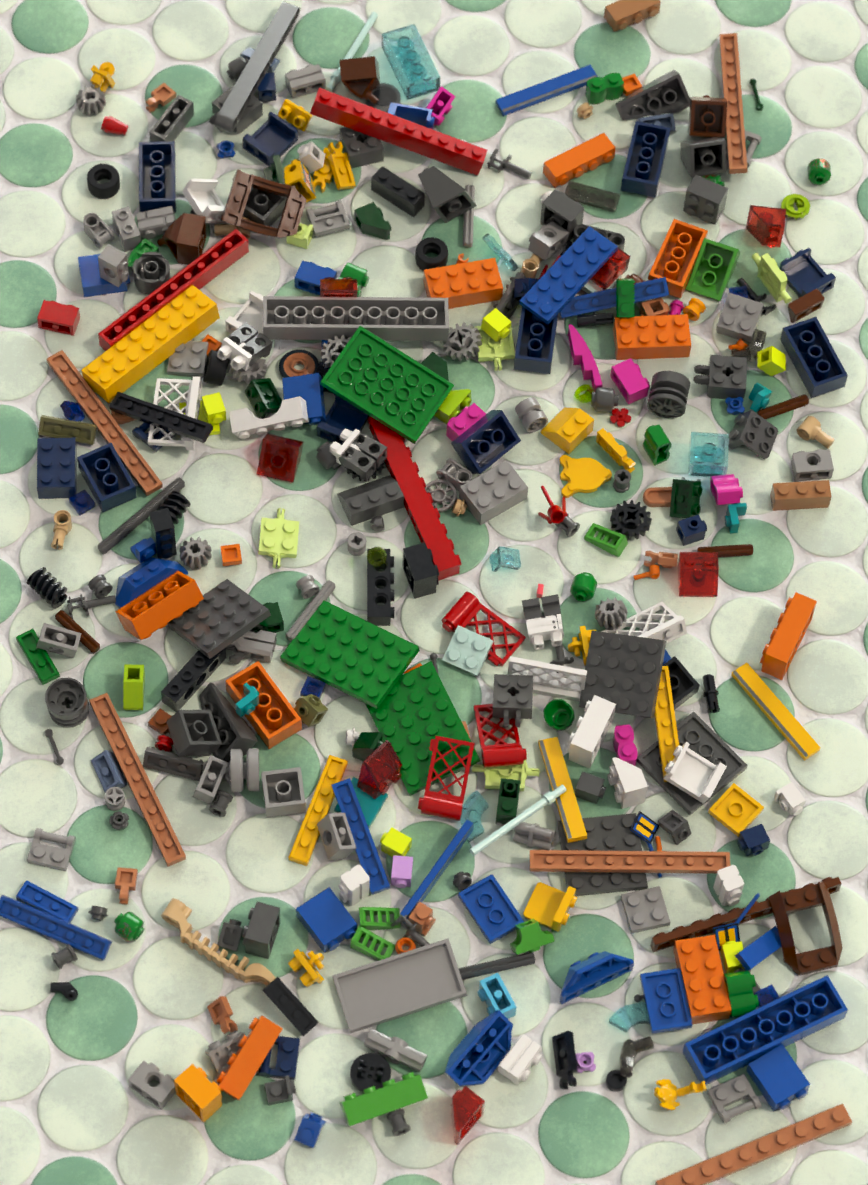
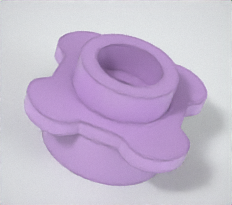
M592 1052L576 1054L577 1072L595 1071L596 1065L594 1064V1054Z

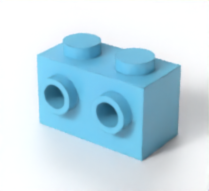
M499 973L480 980L477 992L481 1001L486 1002L488 1014L491 1015L499 1010L507 1019L514 1017L517 1007Z

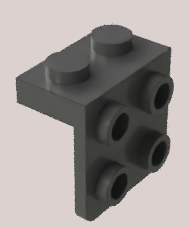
M753 410L739 414L735 418L734 428L728 436L727 446L734 449L744 445L762 459H767L777 437L778 429Z

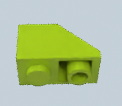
M452 390L434 416L445 424L452 417H457L463 408L470 405L472 401L471 390Z
M124 664L123 710H143L145 688L144 665Z

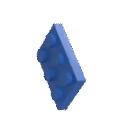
M493 874L458 893V897L490 944L516 930L515 925L524 922Z
M676 968L640 974L651 1033L692 1028L693 1024L681 969Z

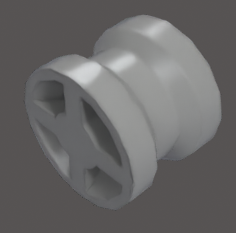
M359 532L349 535L347 547L350 554L360 556L365 553V535Z
M312 575L304 576L296 582V587L301 590V595L304 599L315 596L320 590L318 585L314 583Z
M111 787L105 792V803L109 810L119 811L124 807L125 796L122 789Z

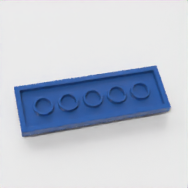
M589 226L520 299L519 304L543 322L549 324L618 250V246Z

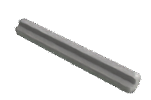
M466 185V192L474 200L475 187L473 185ZM474 208L464 213L463 246L469 248L473 246Z
M330 580L325 582L286 633L288 640L292 641L295 639L324 600L326 601L334 591L335 583Z

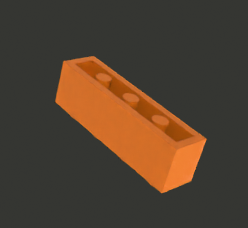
M602 133L544 162L543 173L554 188L564 185L569 180L578 178L583 173L594 170L603 163L612 161L615 157L616 147L606 134Z
M259 1016L258 1019L255 1017L248 1027L251 1029L247 1036L243 1035L238 1043L240 1047L236 1054L232 1053L227 1061V1064H229L225 1072L221 1071L216 1079L221 1091L236 1100L241 1099L283 1029L264 1016Z

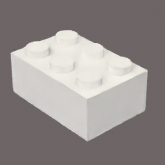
M594 695L592 701L588 700L584 708V716H580L576 725L577 730L575 733L572 732L569 738L568 760L586 768H591L613 722L616 708L615 703Z

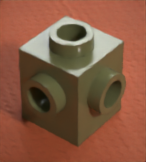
M313 694L301 696L296 701V707L294 708L302 719V723H305L308 727L319 724L328 711V708L321 703V700Z

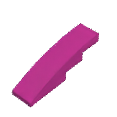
M572 324L568 325L567 335L573 365H581L583 380H591L593 391H595L596 388L602 387L596 362L579 332Z

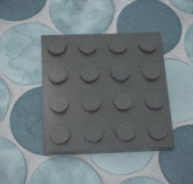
M226 579L211 591L203 595L204 599L197 606L189 608L183 612L182 616L168 622V627L210 659L271 616L268 608Z
M592 631L585 670H587L585 688L581 690L579 707L585 708L588 700L592 701L594 695L615 703V713L654 718L667 641Z
M692 712L676 725L680 746L688 742L690 744L688 746L689 749L711 763L717 765L721 762L727 766L709 799L747 769L748 765L695 712ZM658 741L637 757V762L689 815L705 804L673 784L664 782Z
M632 813L582 818L587 839L570 843L567 842L560 820L557 825L561 850L642 851L640 837L630 831L637 815ZM564 872L567 889L569 886L575 888V896L644 890L648 887L646 873Z

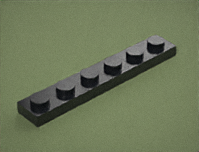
M117 392L109 405L111 411L202 443L206 442L213 430L212 424Z

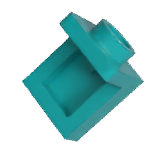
M756 383L748 397L753 401L750 409L755 412L762 408L765 409L770 401L769 397L772 391L760 383Z
M746 503L728 505L725 526L729 527L730 534L738 533L740 524L738 516L746 514Z
M247 682L243 685V692L246 696L235 704L236 713L240 717L252 713L259 704L258 690L254 686L250 687Z

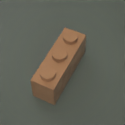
M619 0L605 6L604 18L614 32L623 30L627 26L657 15L660 11L661 2L660 0Z
M829 480L773 483L770 494L773 511L829 508L832 497Z

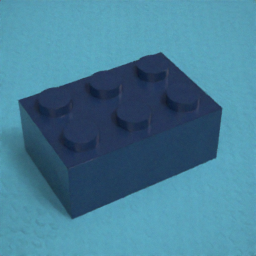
M491 410L451 442L466 468L472 474H481L517 445L521 439L502 410Z
M37 438V492L39 499L77 498V446L75 438Z
M112 443L77 457L78 469L102 513L137 498L136 486Z

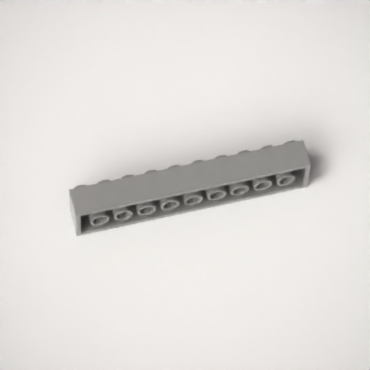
M263 296V335L270 340H328L329 338L334 340V336L341 339L342 335L347 340L354 335L359 326H362L386 341H448V298Z

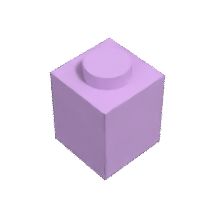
M393 855L391 885L397 888L411 887L413 857Z

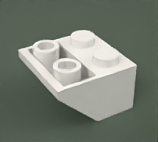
M617 757L612 758L611 766H609L610 774H608V781L611 786H614L616 802L620 803L622 809L645 803L648 786L642 770Z

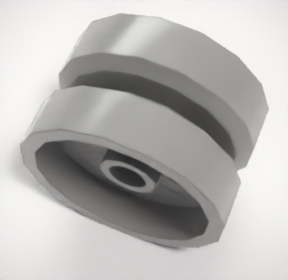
M249 748L247 750V761H243L241 749H231V762H229L231 791L242 792L245 779H247V789L249 792L259 791V749Z

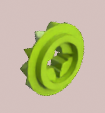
M790 194L783 199L781 208L783 214H786L788 218L793 217L795 220L797 218L803 219L809 213L810 203L802 195ZM794 203L797 205V211L794 210Z

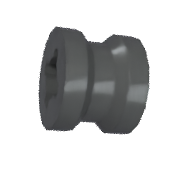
M103 574L97 575L88 584V587L95 591L94 594L97 598L107 596L113 589L112 585L106 582V577Z

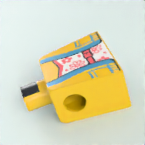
M295 159L291 161V164L284 167L285 185L295 186L297 191L305 197L306 202L316 199L310 173L300 160Z

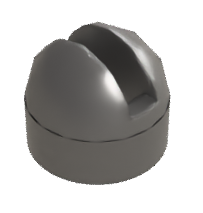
M382 515L371 519L370 523L375 524L371 526L374 531L385 530Z

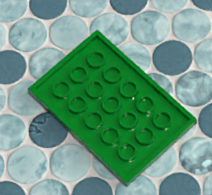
M362 326L358 327L320 382V385L413 444L417 442L454 387V384Z
M324 600L282 653L280 659L282 662L378 709L420 650L419 646Z
M432 661L402 675L378 709L366 704L378 731L383 734L382 739L410 796L426 788L433 752L429 751L431 739L441 736L471 742ZM439 741L438 750L441 755L452 749L448 742ZM461 745L455 749L461 759L469 754L470 746ZM475 748L473 750L471 766L481 761ZM454 751L443 757L449 766L459 761ZM442 759L434 765L438 775L448 768ZM459 763L452 768V771L456 774L464 770L465 767L462 763ZM449 770L440 776L441 780L452 776V773ZM437 778L431 782V785L440 782V780Z

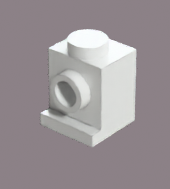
M312 141L298 148L299 160L308 168L309 173L324 166L325 153Z
M792 782L777 790L774 796V801H779L781 808L787 811L790 816H796L803 811L806 800Z

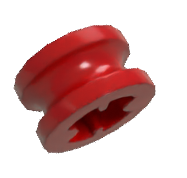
M159 735L155 747L160 751L163 749L165 752H171V746L174 745L172 738Z

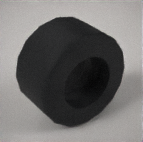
M98 164L92 167L87 174V184L90 193L99 199H108L116 195L120 189V178L117 169L109 164ZM101 179L110 180L107 183H98Z
M434 237L421 240L415 252L417 266L423 271L425 269L446 266L448 248L444 241ZM436 253L438 256L430 258L427 257L425 254Z
M211 350L207 357L203 381L221 386L226 376L229 358L222 361L217 357L218 351Z

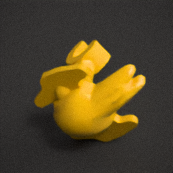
M670 1079L656 1081L660 1088L656 1087L654 1094L661 1102V1107L675 1110L680 1105L679 1102H675L678 1096L706 1091L705 1081L699 1084H695V1081L690 1082L689 1086L677 1089Z

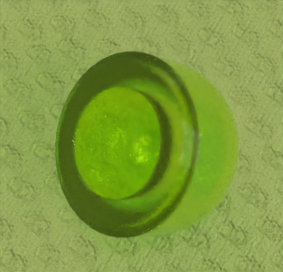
M588 384L580 386L575 392L576 399L582 403L590 402L593 389Z
M373 547L367 553V560L373 566H380L387 559V553L381 547ZM376 551L381 554L379 562L372 559V555Z

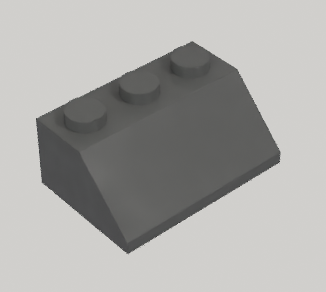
M390 475L337 493L351 526L404 508V495L398 482Z

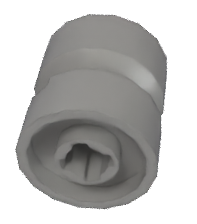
M534 397L524 399L515 407V411L522 420L527 432H536L548 423V418Z

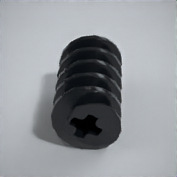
M172 491L159 510L168 508L173 524H178L177 518L181 519L183 517L182 513H186V507H190L191 504L184 495L177 491Z
M42 567L30 575L27 584L32 589H35V592L40 594L41 598L45 599L52 608H58L67 599V588L65 586L61 588L62 583H56L57 578H51L52 574L50 572L46 573V568Z

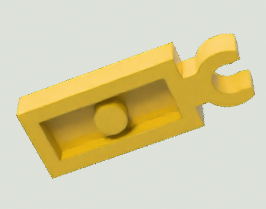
M331 142L328 145V151L331 153L328 158L337 190L353 189L356 184L347 153H342L343 145L341 142L336 144L337 148Z
M326 147L323 150L325 153L324 166L313 174L314 189L316 186H321V193L325 192L326 183L330 184L333 178L328 158L331 153Z
M604 428L599 430L596 442L619 466H623L630 473L634 471L635 468L633 466L636 464L631 458L627 457V451L624 446L619 445L610 432L607 433Z

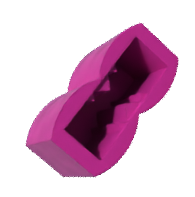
M734 474L710 476V489L717 505L740 503V498H743V489L739 487V480L735 478Z
M629 724L616 726L613 736V747L617 753L616 757L636 766L638 752L633 743L634 731Z

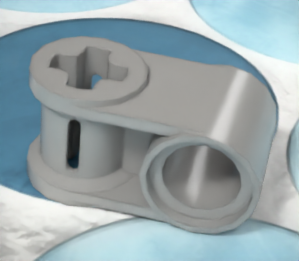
M89 213L85 215L84 231L97 248L100 249L103 247V244L115 239L112 230L97 214Z
M449 458L446 461L447 464L442 469H438L436 474L439 479L452 483L455 489L460 492V486L471 481L472 474L455 460Z

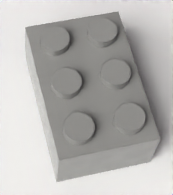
M506 460L460 486L459 498L465 500L467 509L477 522L482 525L527 499L528 486Z

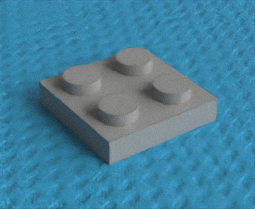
M188 341L186 344L182 343L175 349V353L169 357L167 374L204 377L208 342Z
M660 886L621 894V901L631 934L670 925Z

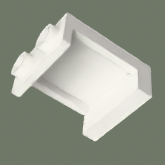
M191 179L188 181L182 192L196 215L205 216L206 223L229 224L222 221V213L225 206L215 192V187L219 183L217 179Z
M251 291L248 301L234 317L229 316L225 320L226 331L232 334L246 322L256 329L258 334H263V295ZM246 330L245 334L250 335L251 333Z
M685 742L682 746L678 745L673 753L675 758L673 761H669L664 771L666 774L663 779L701 803H705L711 797L727 766L721 762L717 765L711 763L689 749L688 746L690 744Z

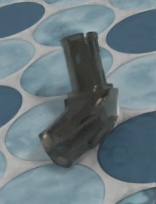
M755 329L747 349L731 350L732 356L747 357V360L750 362L756 361L757 352L763 349L767 332Z
M650 1036L636 1041L628 1039L623 1043L619 1059L621 1076L631 1077L637 1053L654 1048Z

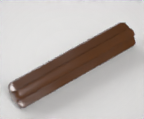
M804 394L757 411V414L764 419H768L808 405L809 398Z
M752 544L698 547L697 549L698 558L753 555Z
M60 610L55 615L56 620L63 627L82 633L80 642L92 653H96L100 649V644L64 611Z

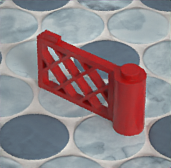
M465 592L442 619V626L448 632H455L458 625L464 628L475 625L476 633L479 634L478 625L488 624L489 633H480V635L490 637L493 641L494 636H504L505 644L494 645L493 642L492 651L490 650L488 653V660L496 666L499 664L503 666L526 639L523 634L482 605L477 597L470 592ZM480 610L487 615V620L477 621L476 615ZM491 624L501 625L503 632L492 633ZM507 635H514L519 640L516 643L508 644ZM505 648L506 656L501 659L496 655L495 649Z
M493 704L474 705L483 768L522 765L523 760H527L526 748L522 749L515 719H509V724L512 727L506 730L501 727L504 724V718H499L501 721L498 724L490 721L493 718ZM487 711L490 714L485 718L479 712ZM487 724L491 726L492 729L489 732L483 730L482 727H484ZM497 730L504 734L500 739L493 735ZM510 737L515 740V743H506L504 740ZM488 739L496 742L494 745L485 746V742Z
M441 736L431 739L429 751L433 752L425 794L423 798H419L418 809H421V814L460 821L475 743ZM439 741L448 742L452 749L441 755L438 750ZM461 745L470 746L469 754L461 759L455 749ZM454 751L459 761L449 766L443 757ZM442 759L448 768L438 775L434 765ZM462 763L465 767V774L457 778L452 768ZM450 770L456 780L446 786L440 776ZM438 778L444 788L439 792L430 791L431 782ZM464 778L463 785L459 781ZM456 782L462 788L460 796H454L448 790Z

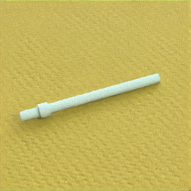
M372 12L344 59L353 58L377 19L378 14L376 12ZM340 66L337 71L333 72L331 81L326 87L327 91L332 92L336 84L340 83Z
M560 785L552 792L548 791L542 796L541 800L472 847L470 853L475 856L544 806L554 803L557 797L567 791L565 786Z

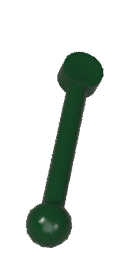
M751 79L750 85L753 87L757 102L756 109L761 111L763 110V104L760 103L756 79Z

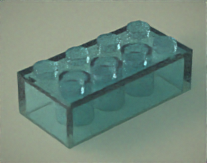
M415 24L382 33V49L406 99L409 100L438 91L440 88V75Z

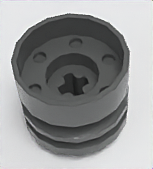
M674 371L655 373L652 377L651 392L649 393L647 403L649 411L664 418H678L685 414L690 388L689 379L683 374Z
M60 678L48 686L45 693V702L51 719L57 725L65 728L80 725L89 713V702L84 686L73 678Z

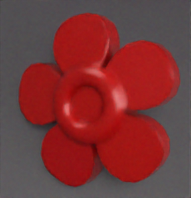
M618 408L612 410L610 421L611 423H617L618 427H624L625 423L631 422V416L628 415L626 408H622L621 412Z

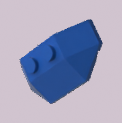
M150 557L118 578L115 604L118 608L123 607L176 571H180L185 575L189 573L176 561Z
M604 951L600 954L598 952L593 953L583 962L577 961L573 963L568 970L561 992V1005L632 971L634 966L633 960Z
M499 1010L478 1022L450 1054L445 1073L458 1086L484 1084L511 1048L513 1024Z

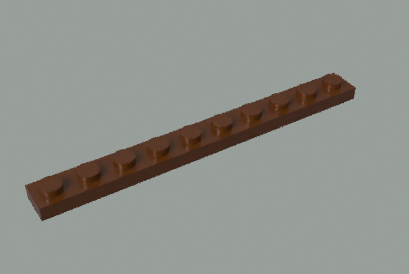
M828 877L821 881L827 884L829 894L838 892L842 884L839 877L833 879ZM809 883L803 886V888L817 884ZM767 898L760 903L756 901L739 924L773 913L769 899ZM739 907L733 908L723 915L715 914L705 921H694L687 927L678 926L668 933L660 932L652 938L651 948L653 952L674 946L676 940L711 934L714 927L735 923L746 907L741 909Z

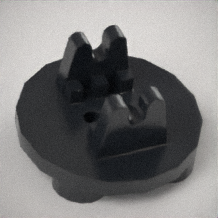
M376 1053L360 1055L351 1066L350 1077L352 1084L360 1091L371 1086H375V1089L383 1087L382 1083L391 1079V1068L388 1061Z

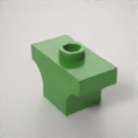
M530 919L515 925L517 936L510 945L512 951L518 955L527 951H538L540 946L555 940L551 932L541 930L538 921Z

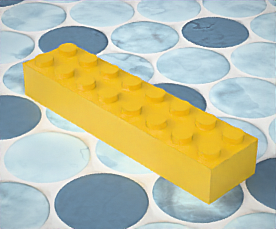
M191 285L81 370L83 378L91 389L107 403L112 402L117 392H125L174 354L175 349L182 343L186 344L188 341H191L218 320L220 316L217 304L194 285Z

